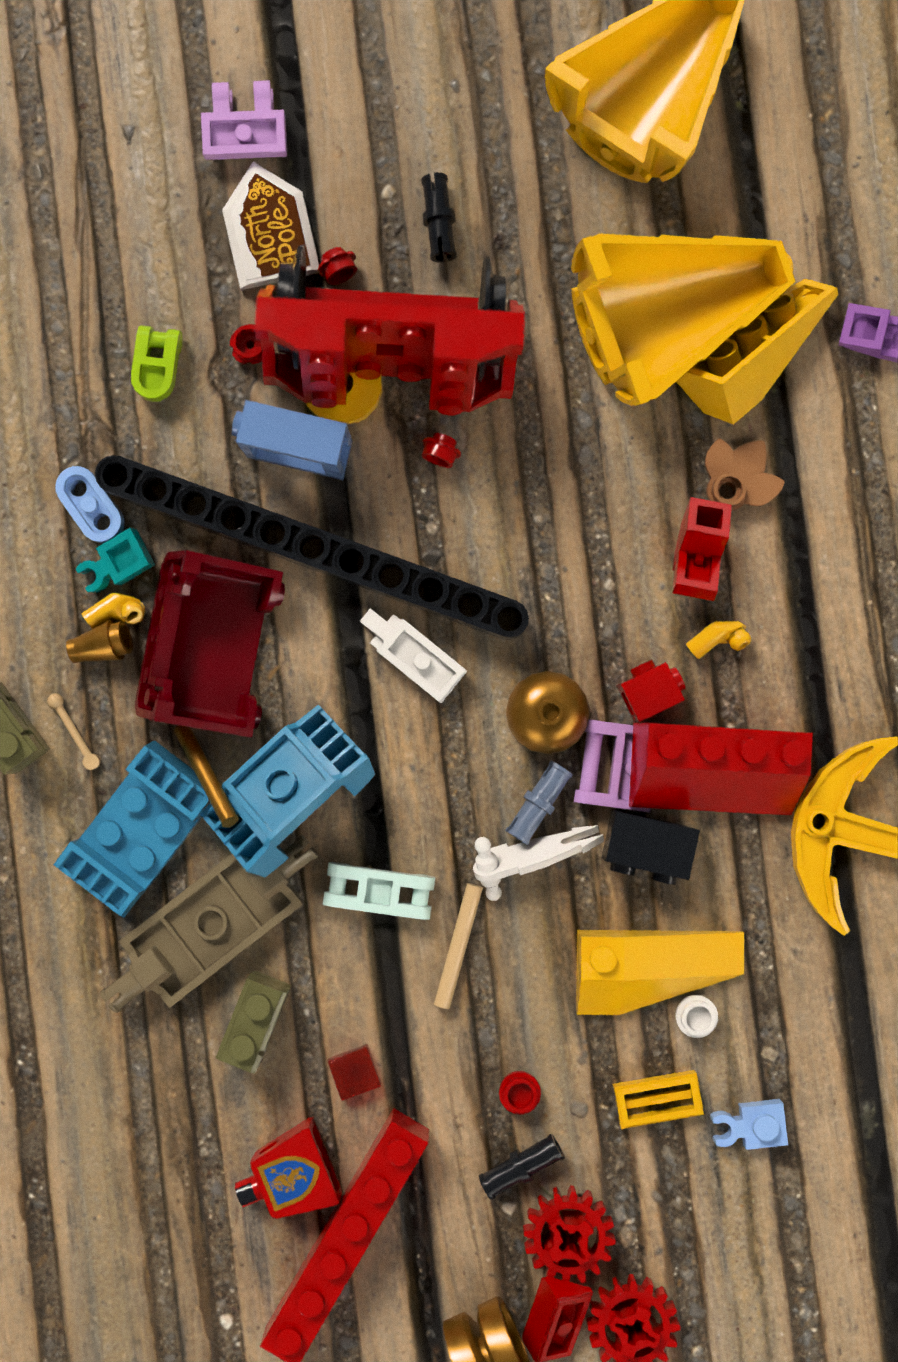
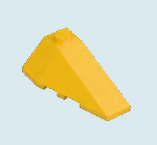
M804 279L792 285L747 327L735 331L705 360L696 363L676 383L704 414L734 425L762 401L838 296L837 287L809 279Z
M577 930V1015H621L744 975L743 931Z

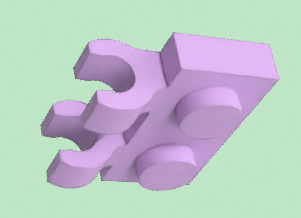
M270 80L253 81L255 111L233 112L232 90L229 89V82L212 83L213 112L201 113L202 149L205 160L287 157L286 116L284 110H274L273 89H271Z

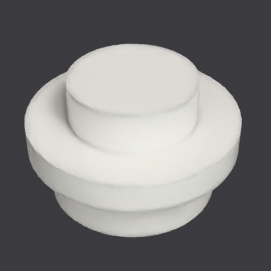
M691 995L684 998L678 1004L675 1018L678 1027L684 1034L693 1038H702L709 1035L715 1029L718 1022V1012L715 1005L708 998L701 995Z

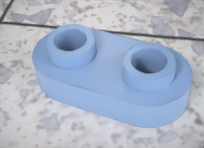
M72 466L60 473L55 485L56 494L87 538L103 544L123 532L124 517L108 492L98 485L95 475L84 467ZM79 483H85L87 487L85 494L82 496H76L74 493V489ZM103 516H108L110 519L109 527L105 530H99V519Z

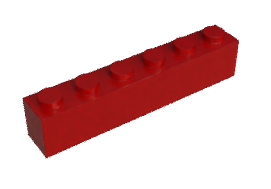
M393 1108L343 1193L340 1204L336 1205L268 1321L261 1340V1348L284 1362L302 1361L429 1143V1128Z

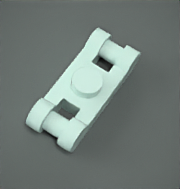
M328 862L327 876H330L329 891H324L323 905L414 919H430L432 907L428 905L429 892L434 890L436 877ZM347 879L359 881L357 896L345 893ZM401 887L413 888L411 903L399 902Z

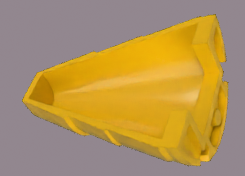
M653 0L651 5L609 25L607 30L556 56L555 60L545 68V85L554 112L562 110L570 123L566 128L570 137L596 162L624 178L648 183L651 178H660L664 182L676 176L692 157L696 149L707 110L716 92L721 69L726 64L731 52L744 0Z
M599 233L595 236L581 239L574 251L571 271L574 274L578 273V285L572 288L571 292L575 317L586 352L604 385L613 383L619 390L615 392L616 398L630 406L641 405L649 400L657 399L696 363L705 360L735 331L747 327L796 282L793 275L792 259L786 253L782 241L719 235L705 239L672 235L650 237Z

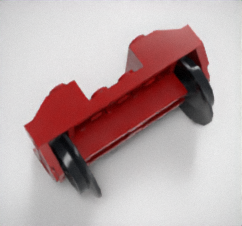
M299 245L294 261L282 262L280 264L277 298L276 286L267 285L265 289H260L257 295L254 331L256 340L261 342L264 385L278 386L304 403H312V405L319 408H333L336 405H346L349 373H355L357 377L365 380H374L379 378L380 375L397 377L405 382L430 379L429 410H437L439 413L449 416L459 415L462 412H471L499 398L512 399L518 355H522L524 346L523 305H518L517 300H508L507 311H505L506 278L505 276L493 274L489 256H484L478 310V298L307 288L306 252L304 245Z

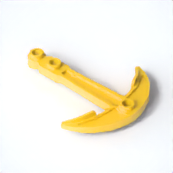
M898 737L877 738L861 742L844 750L819 769L800 797L794 813L791 829L793 868L810 905L829 926L844 936L850 932V929L840 906L837 878L830 875L832 849L835 845H842L898 859L897 827L847 812L844 809L854 781L863 782L878 761L890 750L898 746ZM817 814H822L825 819V823L820 829H815L812 823L813 818Z

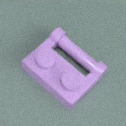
M588 720L587 728L584 731L587 733L579 790L575 789L574 802L650 812V808L629 807L633 725ZM603 734L615 736L608 793L596 792Z

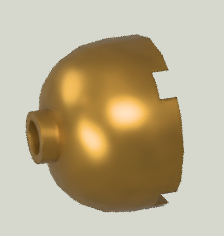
M552 671L534 673L519 682L509 696L506 709L508 727L516 740L531 751L545 754L565 751L577 743L587 728L590 714L587 697L578 683L565 674Z

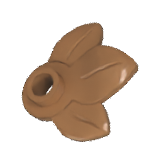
M721 438L717 439L709 448L705 457V468L710 477L706 489L707 499L731 504V512L739 509L743 504L759 507L774 499L782 490L785 482L778 476L763 473L767 458L765 442L762 440L748 442L733 451ZM722 485H728L733 489V497L731 499L721 496L720 487Z

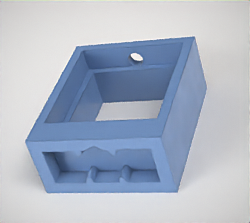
M245 400L243 412H236L232 425V436L236 437L235 442L247 458L343 480L353 441L346 423Z

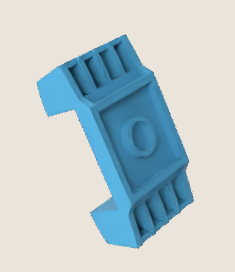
M317 705L296 723L284 726L222 784V788L238 816V822L228 828L223 827L211 803L200 815L248 873L266 877L289 858L279 846L287 836L342 785L356 796L373 778L375 772L370 759L320 705Z
M155 740L146 744L125 769L129 774L82 836L79 839L70 841L54 863V866L123 918L154 882L201 820L202 816L200 813L210 804L194 770Z

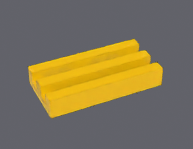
M695 1070L613 1084L621 1129L704 1115L698 1077ZM684 1084L690 1085V1088L626 1099L624 1097L626 1094ZM689 1098H692L693 1102L690 1105L627 1115V1109Z

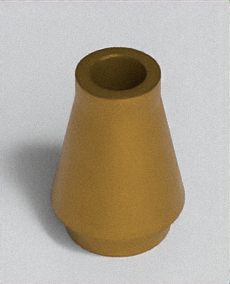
M108 620L76 638L67 640L66 650L69 659L74 664L84 661L122 660L126 654L132 652L133 641L129 628L123 621L115 622Z

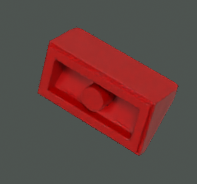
M553 1277L541 1278L522 1335V1340L535 1362L571 1356L593 1295L590 1287Z

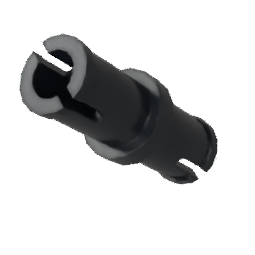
M435 172V183L431 182L430 174H426L421 178L426 211L422 216L423 225L428 227L431 250L430 258L433 262L442 263L444 262L443 253L447 254L448 261H452L457 257L452 228L456 218L455 211L450 208L448 177L444 173Z
M550 1134L545 1139L522 1152L518 1149L511 1152L510 1159L484 1174L481 1173L479 1180L489 1199L493 1200L499 1194L522 1181L524 1184L533 1181L534 1174L559 1160L565 1159V1156L554 1135Z

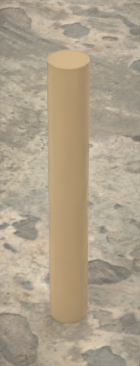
M471 883L466 885L434 1005L437 1007L450 1009L483 887Z

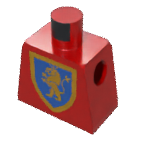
M313 1116L258 1149L250 1161L254 1175L235 1183L236 1195L242 1207L264 1199L269 1214L273 1219L340 1204L343 1191Z

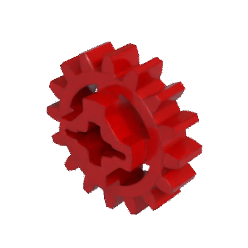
M570 1185L567 1195L561 1196L559 1189L554 1187L552 1192L553 1199L548 1201L544 1196L540 1195L537 1197L540 1210L529 1208L527 1211L528 1219L533 1224L523 1225V1235L530 1238L524 1243L526 1254H535L532 1258L535 1269L546 1265V1277H554L556 1273H560L562 1280L569 1282L571 1275L577 1274L579 1281L584 1283L586 1282L585 1271L590 1269L596 1275L601 1273L598 1264L599 1259L608 1262L611 1260L610 1251L605 1246L616 1245L614 1233L608 1231L614 1227L611 1216H603L606 1212V1207L602 1200L592 1205L593 1196L591 1191L586 1190L581 1197H578L575 1186ZM564 1209H576V1211H566ZM545 1222H547L550 1233L545 1236V1241L542 1243L541 1232ZM560 1226L570 1234L576 1232L578 1243L568 1235L562 1237ZM596 1226V1240L591 1248L588 1243V1237L594 1233L593 1228Z
M629 1274L627 1284L621 1285L617 1277L612 1278L614 1289L611 1291L600 1286L598 1292L601 1302L590 1301V1312L594 1316L586 1318L588 1331L593 1332L589 1336L592 1348L600 1347L598 1351L600 1360L606 1362L613 1358V1362H653V1359L658 1357L661 1361L667 1362L669 1359L665 1347H677L676 1337L671 1332L679 1331L680 1323L678 1318L674 1317L677 1309L673 1300L666 1301L668 1295L665 1288L661 1286L653 1291V1283L649 1277H646L642 1284L639 1285L636 1283L634 1274ZM651 1305L659 1312L660 1323H657L656 1319L651 1316ZM605 1325L609 1326L610 1331L615 1332V1343L606 1334Z

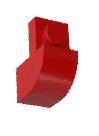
M690 497L675 548L672 570H674L673 594L710 601L715 600L718 592L721 556L730 534L731 504Z

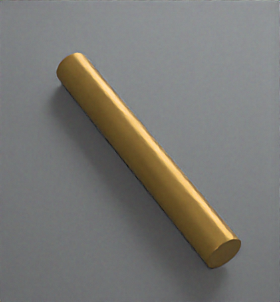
M176 726L174 733L222 826L225 828L232 827L238 822V816L191 727Z

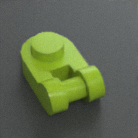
M138 326L131 370V383L134 390L143 399L159 402L168 398L173 392L179 355L183 343L181 330L168 329L165 333L154 331V328L151 326ZM152 348L164 349L163 358L150 357Z

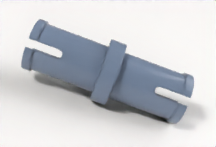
M553 761L549 762V766L532 792L527 790L523 796L526 799L525 803L510 826L505 830L526 845L529 844V840L546 814H552L555 809L552 806L568 780L573 776L572 773Z

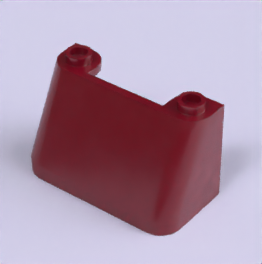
M189 550L168 552L164 557L159 573L136 693V715L157 722L252 738L254 729L258 728L261 721L262 707L257 704L256 697L249 693L264 614L272 612L275 606H280L284 599L285 584L282 582L283 572Z

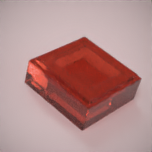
M368 1044L328 1058L327 1062L341 1101L381 1087L382 1082Z

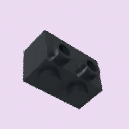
M612 809L601 858L605 862L611 863V871L635 876L636 869L652 872V880L676 885L677 878L690 879L700 830Z

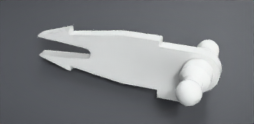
M598 825L572 828V831L531 839L528 845L522 842L509 847L505 843L491 848V842L488 838L479 837L474 845L478 852L473 866L474 875L486 887V897L491 901H497L502 895V890L498 886L502 878L517 873L523 875L548 867L579 852L584 854L604 842V837L602 834L583 839L598 833Z

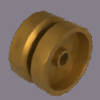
M496 1296L478 1305V1325L466 1312L443 1321V1332L452 1362H530L517 1326L500 1296Z

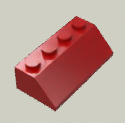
M633 723L629 807L792 815L811 776L813 733Z

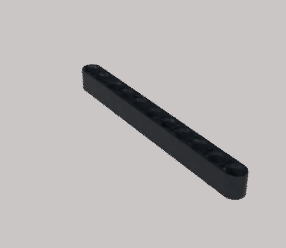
M107 456L96 466V482L103 490L117 499L501 639L511 640L519 637L528 625L529 616L523 604L511 598L121 456ZM125 468L127 471L125 482L118 487H112L110 484L112 473L117 469ZM158 482L165 483L167 489L164 497L159 501H150L148 494L151 486ZM197 496L205 497L206 506L204 511L199 515H189L187 512L189 501ZM236 510L243 511L245 513L243 526L237 530H228L225 523L228 514ZM275 524L283 526L285 535L282 541L274 545L267 544L264 539L266 529ZM314 538L322 540L324 542V551L321 556L315 559L304 557L303 546L308 540ZM349 553H358L364 558L361 570L352 574L343 571L341 564L344 556ZM388 567L399 568L403 572L402 582L394 588L385 587L380 582L383 570ZM427 581L439 583L443 589L440 599L435 602H426L421 599L419 588L423 583ZM466 595L477 597L482 604L480 613L472 617L461 614L458 609V602L462 597ZM506 609L516 611L521 620L519 628L514 631L502 629L497 621L498 614Z

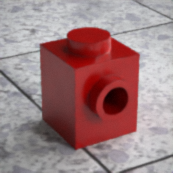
M651 659L631 669L632 678L616 685L634 723L641 722L685 700L681 691L686 689L685 683L677 668L673 667L670 669L667 662L655 666Z

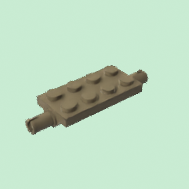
M303 835L298 837L299 839L283 850L289 858L266 877L248 873L231 853L118 941L129 955L131 964L129 965L128 972L107 988L101 990L100 994L104 1002L120 992L121 996L108 1005L113 1012L118 1013L121 1008L144 990L147 992L152 990L171 1008L305 903L291 886L289 878L310 861L319 857L313 846L301 856H297V853L310 842Z

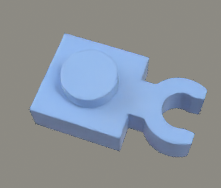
M780 1099L738 1103L740 1116H732L726 1111H715L710 1114L714 1124H728V1130L725 1134L713 1136L716 1146H731L738 1138H742L743 1146L746 1150L788 1145L784 1105Z

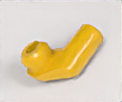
M111 593L81 614L92 629L111 618L135 625L143 620L145 606L136 597Z
M715 621L694 636L686 645L697 659H700L718 644L729 643L732 649L740 651L750 644L751 635L745 631L746 626L739 621Z

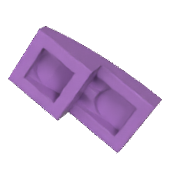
M849 303L839 346L898 363V317L890 316L891 310Z

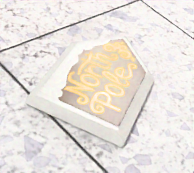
M253 161L222 209L241 291L277 283L280 264L282 262H293L299 245H304L306 276L320 273L318 271L319 262L302 191Z

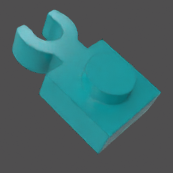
M128 528L96 548L101 557L100 560L84 561L76 567V571L79 574H87L94 570L96 579L94 583L88 585L85 589L87 592L99 593L107 588L110 578L115 585H123L155 566V563L138 530Z

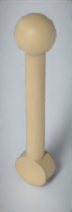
M58 693L51 694L47 699V704L51 709L57 711L83 754V766L88 770L97 769L101 764L100 757L95 753H91L63 707V697Z

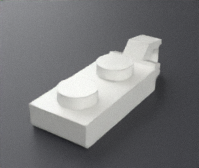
M370 608L360 620L364 626L376 635L370 642L377 649L376 651L440 703L445 700L467 672L466 669L403 618L401 620L393 614L386 621Z

